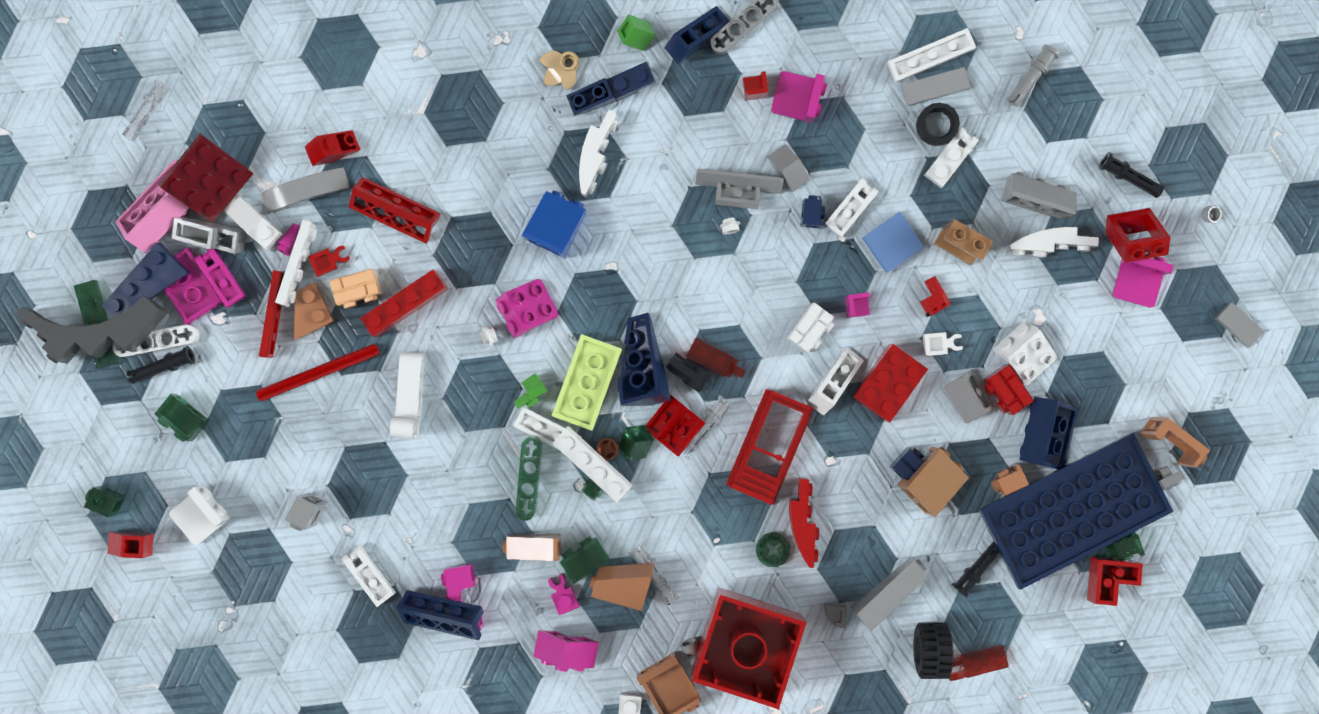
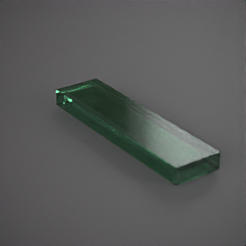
M98 280L74 285L84 325L88 326L107 321L106 310L101 306L104 302ZM113 345L101 358L93 357L97 369L120 363L119 356L113 351Z

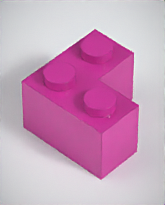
M538 630L533 657L540 659L542 664L554 665L558 671L567 672L568 669L584 671L585 668H594L599 642L587 637L566 636L557 631Z

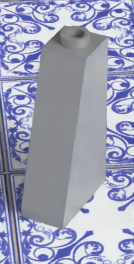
M911 557L908 558L852 605L851 609L867 628L872 631L928 578L924 572L927 568L919 559L915 561Z

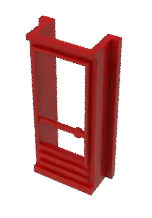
M765 389L726 485L770 505H774L814 409L777 392ZM773 401L802 413L784 458L781 455H775L754 446ZM753 449L774 457L777 461H782L776 477L746 466Z

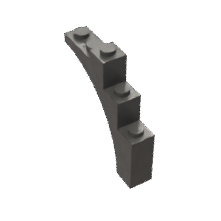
M146 296L140 298L131 308L117 317L88 326L59 325L46 319L34 309L23 306L16 312L22 318L21 322L28 328L35 329L38 332L36 334L37 337L46 342L41 347L47 352L46 357L54 363L60 362L68 364L79 351L89 358L91 356L101 358L112 345L122 352L124 350L134 352L168 314L155 300Z

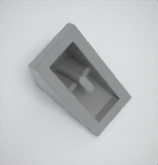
M785 144L767 157L780 177L784 179L791 192L810 180L800 158Z

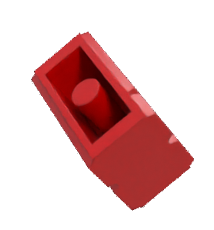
M1009 364L1001 366L984 378L986 382L984 385L985 389L991 396L995 395L999 401L996 404L1003 414L1014 415L1034 401Z

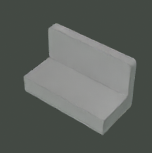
M973 369L944 386L965 423L986 415L995 407Z

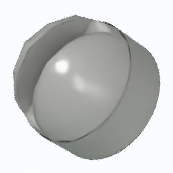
M1218 206L1205 207L1201 214L1202 219L1208 223L1219 222L1222 217L1221 208Z
M689 638L683 641L680 647L683 653L690 657L696 655L699 644L696 638Z

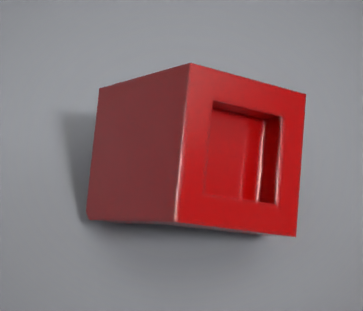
M766 71L761 72L759 76L743 77L745 101L767 98Z

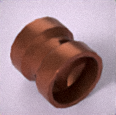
M604 438L599 441L596 450L605 460H611L617 455L619 446L613 438Z

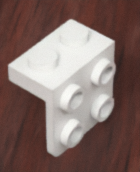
M1025 320L993 348L996 355L1011 365L1021 382L1025 385H1029L1057 359V355L1041 330Z
M203 485L193 487L187 492L189 496L169 513L170 517L193 545L202 543L230 519L226 514V510L214 500L212 493Z

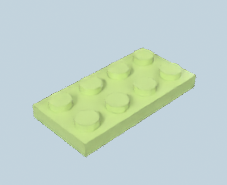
M581 334L551 416L593 431L622 349Z

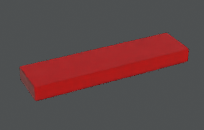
M273 270L259 357H274L282 308L275 301L285 274L281 271Z

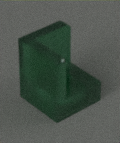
M645 425L630 426L625 428L618 446L627 461L646 458L654 439Z

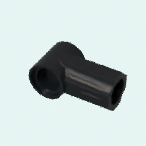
M675 353L665 367L674 375L684 380L685 384L700 393L712 376L678 353Z

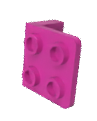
M782 71L778 78L771 112L812 123L815 116L819 117L822 104H819L820 95H825L827 83L824 82L825 75L816 74L815 78Z
M1160 257L1126 263L1121 259L1112 296L1116 299L1152 308L1156 305L1163 275L1171 274L1174 265L1167 263V259Z
M540 279L507 291L495 300L497 309L503 315L507 323V329L514 338H518L529 330L558 317V312Z

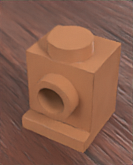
M1019 464L1010 465L1012 470L1009 468L997 472V477L992 478L991 485L996 493L999 492L1001 495L1006 496L1029 485Z

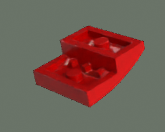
M670 394V401H666L661 405L644 429L679 457L705 425V422Z

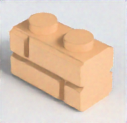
M372 268L330 280L335 303L337 306H343L344 309L356 307V302L362 300L365 303L378 300L377 296L382 295L377 272Z

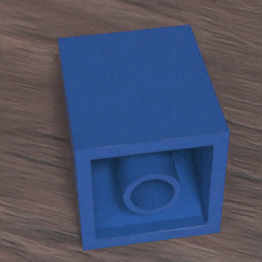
M555 190L552 193L546 191L527 224L522 237L532 244L562 258H566L587 211L583 208L584 204L572 199L569 202L563 199V194Z

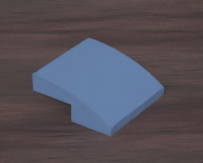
M898 212L862 237L886 273L924 248V245L901 212Z

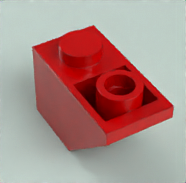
M353 130L319 135L304 146L312 166L329 164L361 150Z
M110 531L107 554L123 558L142 559L152 556L154 534Z

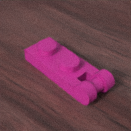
M207 249L208 252L203 255L199 254L194 259L225 307L230 308L245 298L246 294L221 258L217 249ZM213 259L215 263L209 267L207 262Z

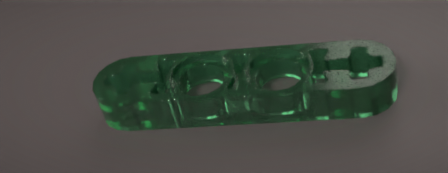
M537 436L527 437L521 445L516 515L523 521L532 519L537 510L542 457V442ZM534 441V445L537 448L533 450L532 457L525 458V455L529 456L530 447L526 445ZM526 462L535 464L536 470L534 473H527L525 471L524 465ZM523 484H531L534 492L532 494H525L522 490ZM533 499V501L530 500L528 502V509L531 511L525 515L521 509L525 506L526 500Z

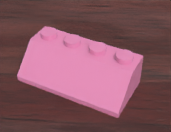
M175 159L115 221L124 238L145 254L159 242V239L164 234L172 230L174 217L182 218L189 210L188 206L158 186V183L177 162Z

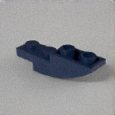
M646 61L608 79L603 78L566 96L574 116L630 97L639 93V90L656 83L650 65Z

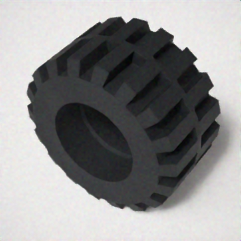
M919 622L916 625L913 639L914 662L919 678L949 679L953 670L954 651L952 635L947 623Z

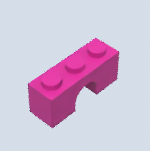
M472 563L450 566L443 570L444 573L441 574V581L443 587L446 586L448 594L445 595V599L462 602V590L476 585ZM482 617L477 624L480 631L484 627Z

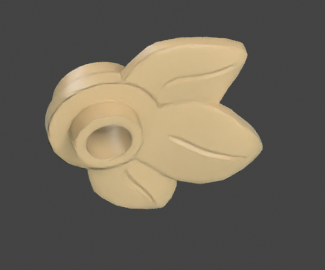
M550 51L541 56L539 61L548 68L544 75L543 82L545 85L555 86L561 83L566 90L575 85L577 81L576 71L580 66L579 58L575 53L564 52L561 54L557 51ZM567 60H572L573 64L572 66L568 67L565 65V62Z

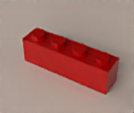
M432 269L360 319L371 336L379 337L448 291L449 288L439 273Z

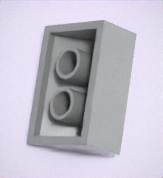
M1016 172V174L1013 173L1008 176L1001 198L1002 202L1060 220L1076 214V192L1070 191V187L1065 185L1054 186L1049 184L1048 180L1042 178L1031 179L1028 178V174L1023 172Z

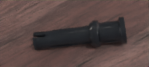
M1108 152L1099 164L1100 170L1110 172L1117 180L1124 179L1155 198L1159 197L1164 191L1163 185L1132 169L1127 161L1122 162L1113 157L1111 152Z
M185 346L181 351L167 353L163 359L127 371V377L134 376L128 378L131 384H135L138 381L167 370L177 371L179 367L186 364H195V356L189 346Z
M994 541L971 568H965L964 574L956 583H952V586L964 597L967 598L969 591L974 585L981 582L980 577L999 556L1000 552ZM992 551H994V553H993V554L988 558V560L982 565V562L988 557V555H989ZM969 579V582L963 587L964 583Z

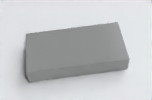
M1229 302L1214 318L1246 348L1251 347L1264 332L1232 302Z

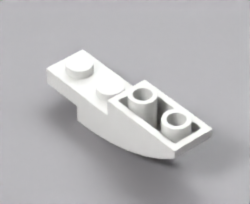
M608 110L600 128L593 125L590 126L582 148L579 182L581 194L585 198L588 193L592 195L597 186L595 180L598 174L602 175L607 166L605 156L600 154V151H605L609 143L607 137L610 132L614 133L619 123L616 120L617 113Z
M1078 227L1052 228L1018 239L1006 246L1005 251L1012 252L1013 256H1025V253H1033V257H1047V254L1054 252V246L1056 250H1069V247H1077V251L1089 252L1091 248L1098 246L1099 237L1077 236Z

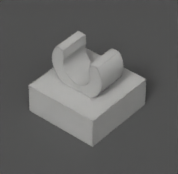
M1168 466L1160 468L1157 472L1161 479L1159 484L1163 492L1179 485L1185 479L1180 471L1172 474Z

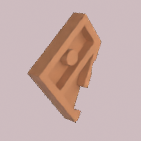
M314 282L296 291L294 309L295 340L335 322L317 283Z

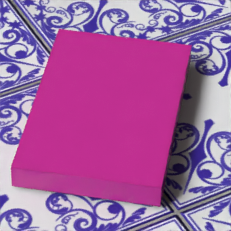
M187 247L174 256L191 274L181 278L176 284L166 288L164 291L184 323L190 325L223 302L194 259L196 257L190 247Z

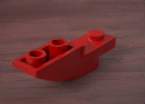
M798 478L797 499H789L790 525L796 546L809 568H814V562H818V549H815V540L819 541V527H816L814 522H807V518H811L812 506L808 505V496H812L813 484L809 483L808 478Z

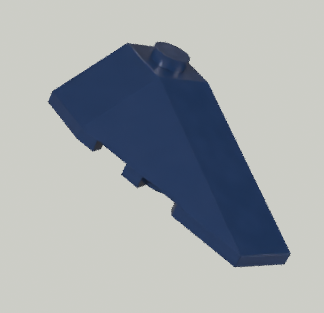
M644 313L628 318L624 343L626 347L624 358L621 360L622 372L621 377L618 379L620 405L651 406L670 401L668 381L650 314Z

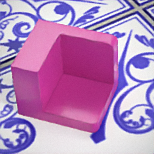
M870 292L845 296L847 318L870 315L868 303Z

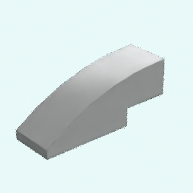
M174 217L171 239L210 250L219 249L233 254L244 251L246 232L242 229L201 220Z

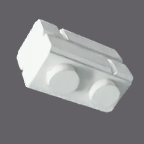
M813 302L786 338L805 353H809L811 350L815 352L821 344L819 338L823 333L827 335L833 328L834 323H832L834 317Z

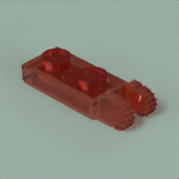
M997 645L962 654L960 657L954 658L953 667L962 664L963 670L951 673L949 681L960 680L965 677L970 678L1008 668L1009 664L1004 646Z

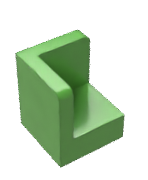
M629 14L617 30L624 45L642 51L647 48L655 36L648 21Z

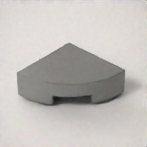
M824 603L825 613L829 620L836 626L845 629L847 606Z

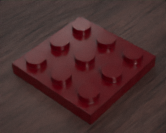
M200 133L158 183V186L213 223L254 173Z

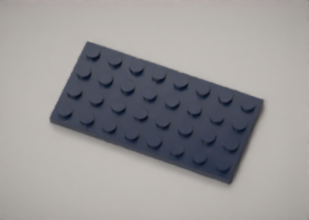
M1129 433L978 509L1019 590L1174 512L1134 433Z

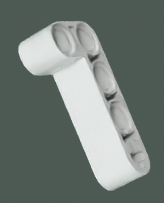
M400 353L395 417H392L390 423L391 437L417 438L419 435L424 353Z

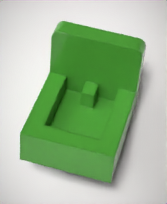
M536 373L522 382L527 393L515 400L514 403L518 409L525 405L527 408H530L539 402L538 397L547 392Z

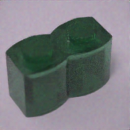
M171 393L154 413L158 417V423L165 428L171 427L175 432L174 436L182 442H185V440L193 441L209 422L202 413L193 408L181 396Z
M588 536L579 543L581 547L575 551L570 548L561 554L563 559L559 563L573 584L610 560L609 555L597 537L592 539Z

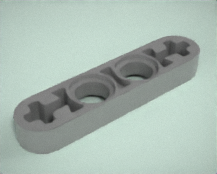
M765 0L753 1L711 38L710 48L712 52L717 55H723L777 9L779 0H773L772 7L767 5L763 9L765 14L760 9L765 4ZM749 11H755L758 13L759 18L752 22L747 19L746 14ZM733 25H739L742 28V33L735 36L730 32V28ZM726 32L728 39L724 42V48H716V40L722 41L725 39L726 35L723 33Z

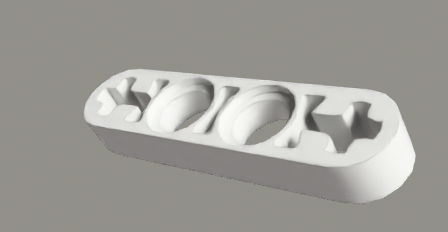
M181 325L156 330L148 335L151 341L148 349H143L140 345L134 352L126 350L122 352L113 345V351L117 356L131 357L191 345L198 341L200 333L192 325ZM187 329L188 331L193 333V335L190 336L189 339L183 337L178 338L177 335L186 334ZM165 333H169L172 336V341L168 345L162 342V336Z

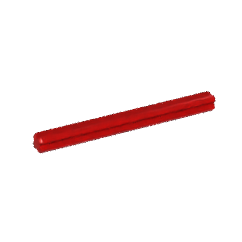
M376 344L369 345L256 391V396L259 401L267 400L380 354Z

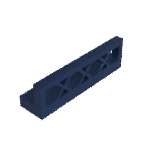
M407 590L396 607L406 624L478 641L482 636L477 626L484 613L481 606Z

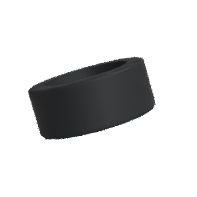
M941 102L930 104L924 108L916 122L917 134L921 140L933 146L944 145L952 140L960 126L959 115L955 109ZM942 112L949 118L950 129L944 136L935 137L926 130L925 121L931 113Z

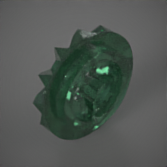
M767 533L758 540L756 555L759 561L767 567H779L786 563L790 556V544L779 533ZM767 543L773 547L780 543L777 549L779 557L775 554L766 557L770 551L766 545Z

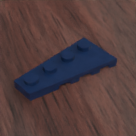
M156 243L101 306L115 318L131 308L143 296L153 299L160 292L170 288L178 280L191 274V272L162 243Z

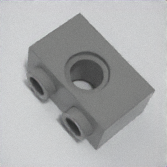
M310 493L299 495L296 497L285 520L290 523V527L298 531L312 528L317 525L328 502Z

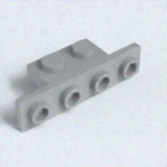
M697 169L695 184L717 187L715 205L758 209L760 192L781 194L784 179L752 173L744 174L732 171Z

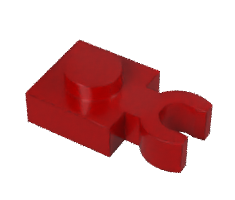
M345 246L337 247L332 254L327 248L308 256L317 277L337 270L338 268L335 263H346L350 260L349 256L345 258L339 256V253L345 250Z

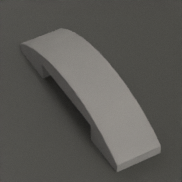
M343 167L283 183L262 192L261 195L267 214H271L303 201L326 194L332 195L351 188L345 168Z

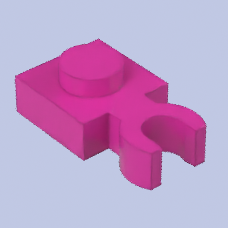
M561 573L559 574L561 583L555 584L552 578L548 580L550 587L556 590L555 593L551 594V597L559 615L580 606L572 586L565 588L566 579Z

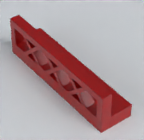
M364 177L353 187L348 207L426 244L430 239L432 228L438 222L441 214ZM357 197L363 199L367 206L364 207L357 204ZM376 207L384 209L387 215L379 214ZM395 217H402L406 224L398 223ZM419 225L425 228V235L418 232L415 226Z

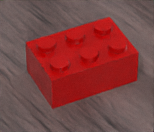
M888 344L851 397L879 418L890 423L926 374L928 368L896 345Z

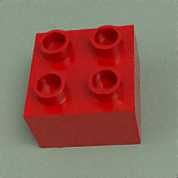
M718 587L691 669L692 682L779 710L807 622L801 613Z

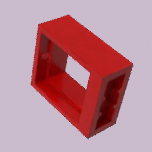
M1150 208L1107 215L1105 233L1124 263L1168 255L1171 237ZM1148 231L1152 236L1130 241L1127 234Z

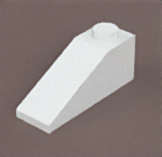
M236 194L223 210L249 236L267 250L273 252L278 245V240L284 235L278 227L239 194Z
M847 347L818 384L806 403L824 416L836 404L864 360Z

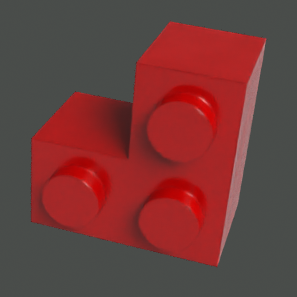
M1090 557L1087 600L1094 604L1117 606L1119 584L1141 586L1143 564L1134 560Z

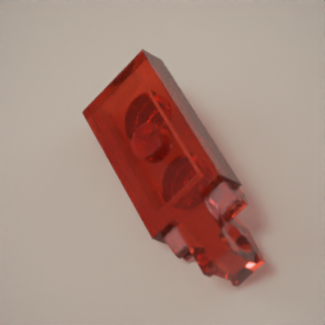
M695 338L686 355L688 359L730 378L731 374L743 378L746 370L736 366L738 360L734 359L733 356L698 338Z

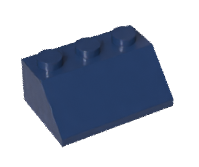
M1034 396V401L1030 406L1029 421L1025 427L1024 442L1020 448L1019 460L1057 470L1064 467L1078 407Z

